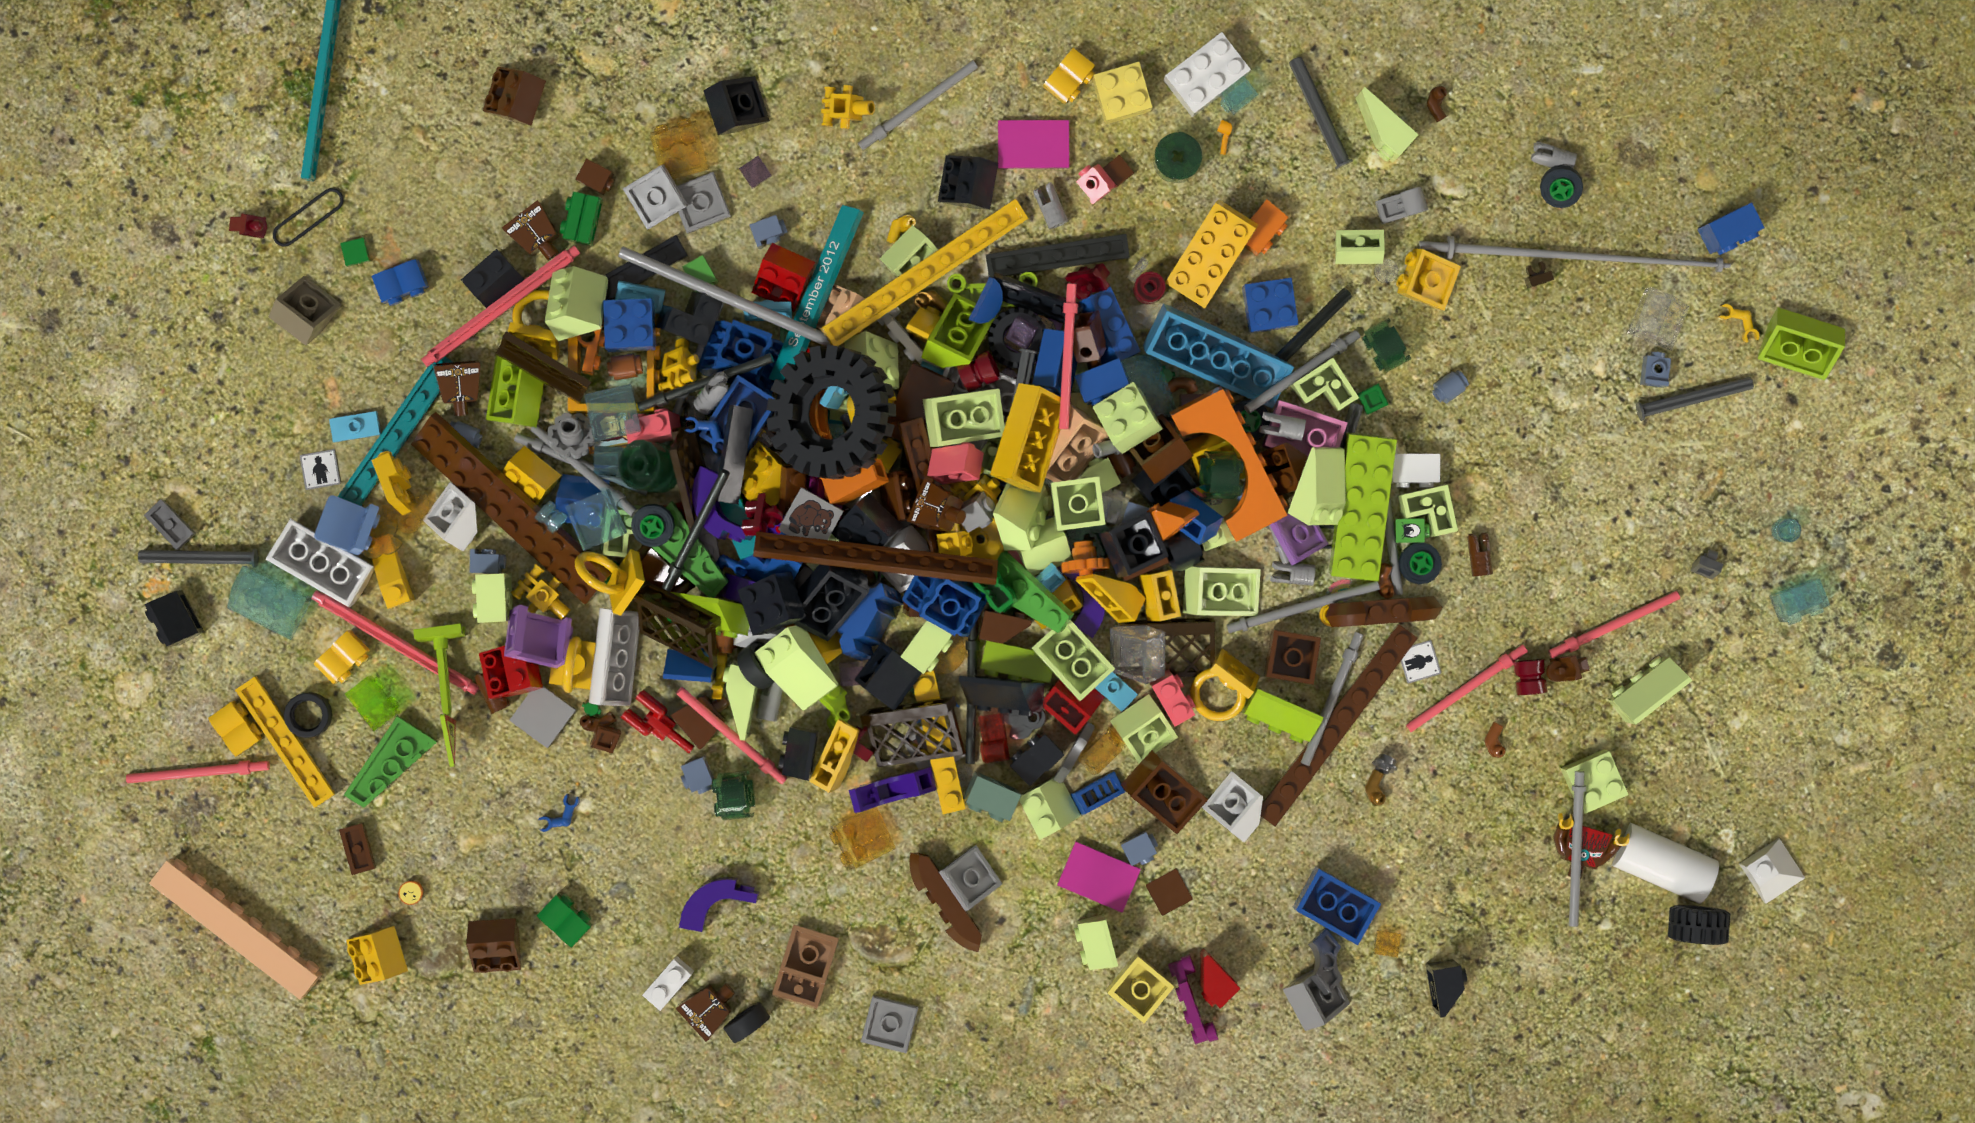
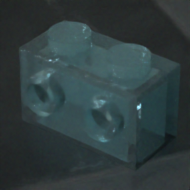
M1817 578L1769 595L1779 622H1788V625L1802 621L1801 616L1806 614L1815 616L1823 613V608L1830 605L1821 580Z

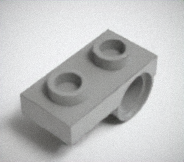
M1421 187L1413 188L1375 202L1382 225L1428 210Z

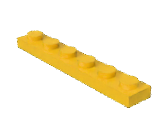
M935 671L922 673L916 684L913 685L916 701L941 698ZM940 716L937 722L948 729L945 716ZM921 719L923 731L927 732L931 724ZM933 727L929 735L940 742L945 734ZM947 737L943 745L952 750L950 738ZM926 740L928 752L934 753L937 747ZM954 756L930 760L942 814L966 809Z
M253 677L235 689L313 807H318L336 795L299 738L288 729L283 714L258 677Z

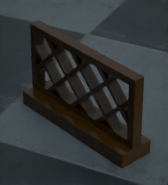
M507 331L503 335L501 344L495 353L497 356L578 404L591 384V381Z
M695 426L673 428L671 431L673 444L669 450L689 532L697 518L692 502L694 480L700 466L706 467L698 432L690 433L686 431V429H694Z
M645 581L632 599V601L637 603L639 633L714 669L718 665L716 628L721 624V617ZM654 616H656L659 619L663 627L659 625ZM647 621L650 623L654 630L647 627ZM673 625L676 626V628L678 629V631L681 633L682 636H679V635H678V633L676 632V630L673 628ZM665 629H666V631L669 633V635L672 637V639H670V638L667 636V634L664 632ZM691 634H693V635L696 637V639H697L698 642L700 643L699 646H698V644L695 642V640L693 639V637L691 636ZM682 639H685L691 648L687 647ZM701 648H703V649L706 651V653L708 654L709 657H707V656L703 653V651L701 650Z
M1213 617L1180 618L1164 621L1136 620L1119 623L1121 679L1154 678L1163 673L1167 668L1171 670L1170 672L1173 676L1178 674L1179 677H1196L1204 670H1199L1194 664L1203 655L1210 661V668L1215 660V620ZM1182 635L1188 642L1178 650L1170 642L1175 636ZM1199 635H1209L1210 643L1203 650L1194 643ZM1152 636H1159L1164 641L1156 652L1147 644ZM1125 637H1135L1141 643L1131 652L1125 647ZM1191 644L1200 652L1192 662L1182 654ZM1167 645L1176 652L1175 656L1168 663L1158 655ZM1143 646L1153 653L1145 663L1135 656ZM1209 649H1210V657L1206 654V652H1207ZM1125 651L1129 654V656L1126 659ZM1179 656L1189 664L1183 671H1176L1170 666ZM1155 657L1165 665L1159 672H1152L1147 667ZM1131 658L1141 665L1135 673L1125 672V664Z
M955 696L899 704L895 711L888 706L872 708L860 716L862 725H866L868 728L877 767L964 755L966 752L954 707L957 705ZM940 716H949L951 725L948 729L937 722ZM919 719H924L931 724L927 732L916 726ZM902 722L909 727L905 736L894 729L897 723ZM880 725L888 730L884 739L876 734L874 726ZM933 727L945 734L940 742L929 735ZM912 730L923 737L919 745L908 738ZM891 733L902 740L898 748L887 742ZM947 737L955 741L957 749L950 750L943 745ZM926 740L937 747L934 753H929L921 748ZM904 743L915 750L912 756H907L900 751ZM883 746L894 753L891 759L883 760L881 753Z

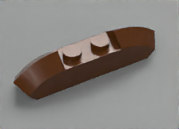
M1434 596L1331 603L1326 617L1331 627L1435 620L1443 607Z
M910 852L909 865L914 885L918 891L927 888L928 891L925 894L932 904H938L941 909L938 913L946 924L951 923V926L945 930L946 933L962 947L979 952L982 932L940 875L938 867L928 854Z

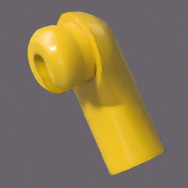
M904 215L893 220L886 241L894 244L899 239L901 233L907 231L912 225L916 226V219L911 215Z

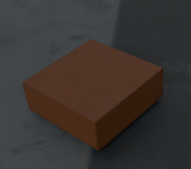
M1120 155L1103 167L1104 171L1117 185L1115 189L1134 174Z
M598 723L591 739L590 747L613 753L621 735V730Z

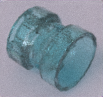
M550 500L537 513L535 519L547 525V529L554 534L569 516L563 511L557 510L556 505Z
M1794 519L1777 520L1771 529L1772 536L1778 542H1794L1801 535V526Z

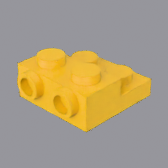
M1413 248V251L1409 252L1405 257V265L1407 267L1404 274H1401L1397 279L1396 286L1399 287L1397 293L1414 301L1422 302L1438 310L1445 311L1461 266L1424 249Z
M391 451L380 453L377 458L371 461L386 499L400 514L405 515L411 512L408 503H411V499L406 491L412 487L409 481L412 478L411 473L406 465H402L399 458L395 459L392 456Z

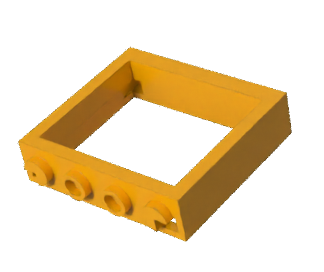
M656 327V350L647 351V399L654 397L656 384H659L661 381L660 369H656V360L661 359V348L657 346V336L661 335V330ZM577 336L568 338V368L581 375V344ZM568 398V412L571 414L654 413L656 407H658L657 405L640 411L637 403L580 404L579 402L578 404Z

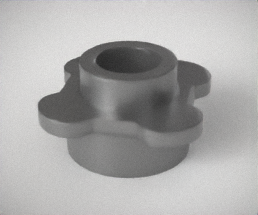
M1379 754L1378 758L1372 762L1381 773L1389 774L1397 771L1395 766L1397 761L1388 755Z

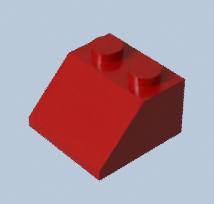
M1203 948L1200 951V986L1203 990L1201 994L1212 1007L1216 1004L1221 1009L1241 988Z

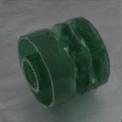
M635 440L628 444L622 451L619 459V473L623 482L633 489L654 493H666L677 485V480L669 451L671 446L648 440Z

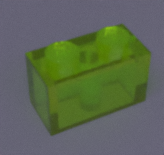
M367 676L346 692L345 695L374 732L381 729L401 712L397 709L400 706L394 697H388L384 692L385 686L378 677Z

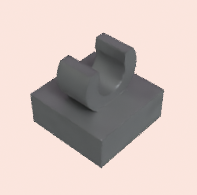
M1709 549L1708 553H1704L1703 556L1701 555L1693 562L1691 572L1713 580L1721 573L1723 567L1722 563L1716 561L1718 552Z

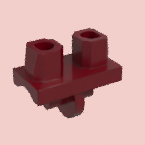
M1103 263L1096 264L1093 269L1087 266L1081 267L1077 272L1068 273L1065 277L1066 281L1077 284L1076 297L1078 299H1086L1091 293L1105 291L1110 286L1106 281L1110 272Z
M758 493L757 500L746 501L745 513L747 517H754V519L742 521V530L745 536H756V532L767 533L768 527L774 528L775 525H779L783 521V514L778 510V507L775 505L770 506L766 503L765 493Z

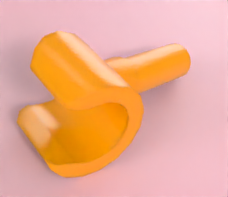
M1221 120L1217 132L1224 134L1220 154L1226 155L1232 125L1224 120Z

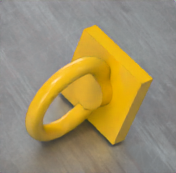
M548 290L532 291L515 304L512 313L513 322H510L508 332L552 359L558 360L560 353L559 342L551 330L538 325H524L522 321V312L527 304L534 300H548L550 291Z
M630 549L619 566L606 556L595 552L580 553L575 559V569L579 576L592 588L609 594L612 612L620 616L645 582L639 552ZM584 562H596L607 568L612 573L608 583H603L593 577L586 569Z
M577 636L572 637V639L570 638L565 663L558 668L551 667L549 684L561 685L567 693H571L574 688L590 690L596 642L584 641Z
M1222 648L1216 655L1212 667L1199 673L1192 682L1190 696L1196 706L1195 709L1202 716L1213 721H1226L1234 718L1244 708L1246 699H1249L1254 693L1260 676ZM1211 677H1219L1220 681L1227 688L1237 690V700L1234 706L1223 712L1207 708L1200 698V688L1204 681Z

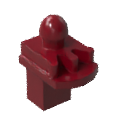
M241 213V217H230L229 231L238 232L239 235L262 239L267 231L266 217Z
M866 725L862 729L856 726L855 728L860 731L853 753L865 762H868L874 752L859 742L868 728Z

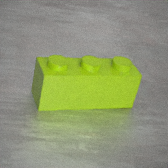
M986 640L980 667L985 669L984 674L998 677L1000 672L1008 674L1007 679L1021 681L1022 677L1031 679V682H1051L1053 671L1032 649Z

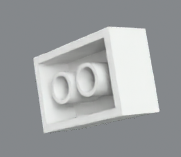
M1221 32L1165 75L1163 81L1191 117H1194L1247 76L1251 69Z

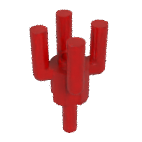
M644 689L640 691L635 699L650 710L645 718L642 719L630 708L621 716L624 721L644 736H648L651 733L662 742L668 737L687 753H690L695 747L673 730L677 723L666 715L668 712L667 707Z

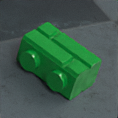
M573 192L572 197L568 196L565 210L568 211L567 219H563L560 226V233L563 234L562 238L567 241L593 246L603 200L600 197Z

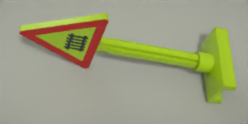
M460 623L413 629L416 641H433L434 650H436L441 707L444 713L440 714L449 766L455 767L456 721L451 718L452 702L447 649L448 639L466 636L465 627H462Z

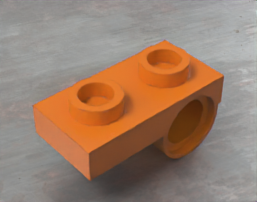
M603 327L592 331L595 333V338L591 342H584L582 339L583 334L577 336L580 344L587 349L582 368L584 374L594 376V371L600 368L601 356H598L600 347L605 346Z

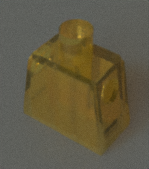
M1108 727L1077 759L1092 775H1096L1123 750L1125 743Z

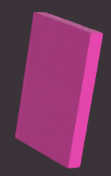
M998 120V169H1069V120Z
M1075 841L1057 886L1123 913L1141 868L1134 865L1131 866L1129 863Z

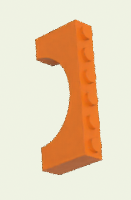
M1219 386L1169 413L1182 437L1198 432L1211 433L1228 441L1239 453L1245 470V487L1236 507L1223 517L1233 538L1237 542L1288 516L1285 511L1288 505L1282 495L1277 496L1274 490L1277 487V483L1272 474H1266L1263 467L1267 466L1261 453L1256 454L1253 448L1256 442L1250 432L1245 433L1242 427L1245 421L1240 411H1234L1231 404L1235 401L1228 389L1224 391Z
M824 388L814 397L810 406L809 417L814 431L819 436L825 439H833L828 425V408L820 404L827 388ZM875 459L876 462L868 469L860 468L861 473L853 477L844 476V479L834 480L820 478L825 488V497L830 504L844 505L889 482L882 460Z

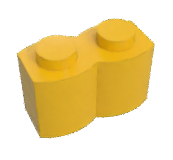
M1072 48L1043 84V87L1063 104H1066L1068 101L1073 103L1081 93L1078 88L1083 82L1088 84L1093 75L1096 74L1093 71L1095 65L1075 48Z
M347 630L314 662V665L333 684L339 681L343 684L352 675L350 671L355 665L360 667L368 660L367 654L370 652V649L352 630Z
M232 701L210 716L208 720L222 737L228 749L237 757L262 740L260 735L262 730L256 722H250L246 716L248 711L241 702Z

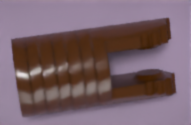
M1487 532L1479 535V544L1476 535L1468 534L1467 540L1472 577L1492 575L1491 552Z
M483 673L476 674L474 677L491 714L510 706L507 697L488 699Z

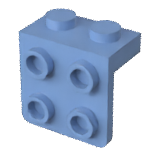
M331 495L324 506L314 538L358 556L363 550H368L371 544L372 537L369 534L371 529L376 528L379 522L380 515L377 514L379 507L370 504L365 508Z

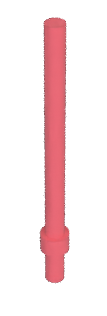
M1067 284L1066 303H1063L1065 328L1059 429H1069L1075 314L1078 312V304L1076 303L1077 284Z
M1674 591L1576 638L1572 636L1564 640L1563 644L1548 650V653L1552 659L1568 651L1572 653L1578 650L1579 646L1680 600V595L1677 591Z
M1522 644L1508 655L1506 653L1503 654L1495 664L1407 723L1406 727L1410 732H1413L1501 670H1507L1513 666L1514 661L1528 652Z
M681 687L676 694L755 761L761 771L765 774L769 773L780 784L786 781L787 776L782 775V772L775 767V763L771 759L763 757L746 741L740 740L736 732L685 688Z
M250 760L239 761L238 764L133 773L126 775V782L138 783L233 773L248 775L254 771L269 770L270 764L269 761L250 762Z

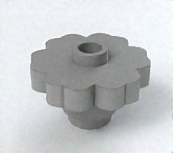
M564 413L555 418V425L548 427V443L552 445L554 454L563 459H567L570 456L574 459H579L587 455L589 447L596 443V430L591 426L590 419L581 413H576L573 416L570 413Z

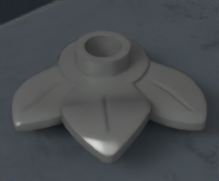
M1043 709L1042 712H1033L1037 715L1036 722H1033L1030 716L1018 715L1019 710H1012V714L999 713L1004 722L1012 725L1009 737L1016 740L1029 737L1033 729L1041 728L1046 722V713Z

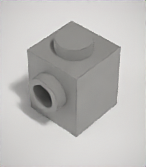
M984 491L964 501L961 510L966 512V519L962 525L969 533L979 526L984 528L993 521L995 505L993 500L987 497Z

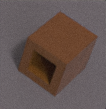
M587 158L575 179L578 183L603 196L606 191L610 192L615 183L612 171Z

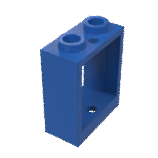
M1044 329L1032 384L1061 397L1064 331ZM1074 351L1072 358L1071 391L1078 363L1076 361Z

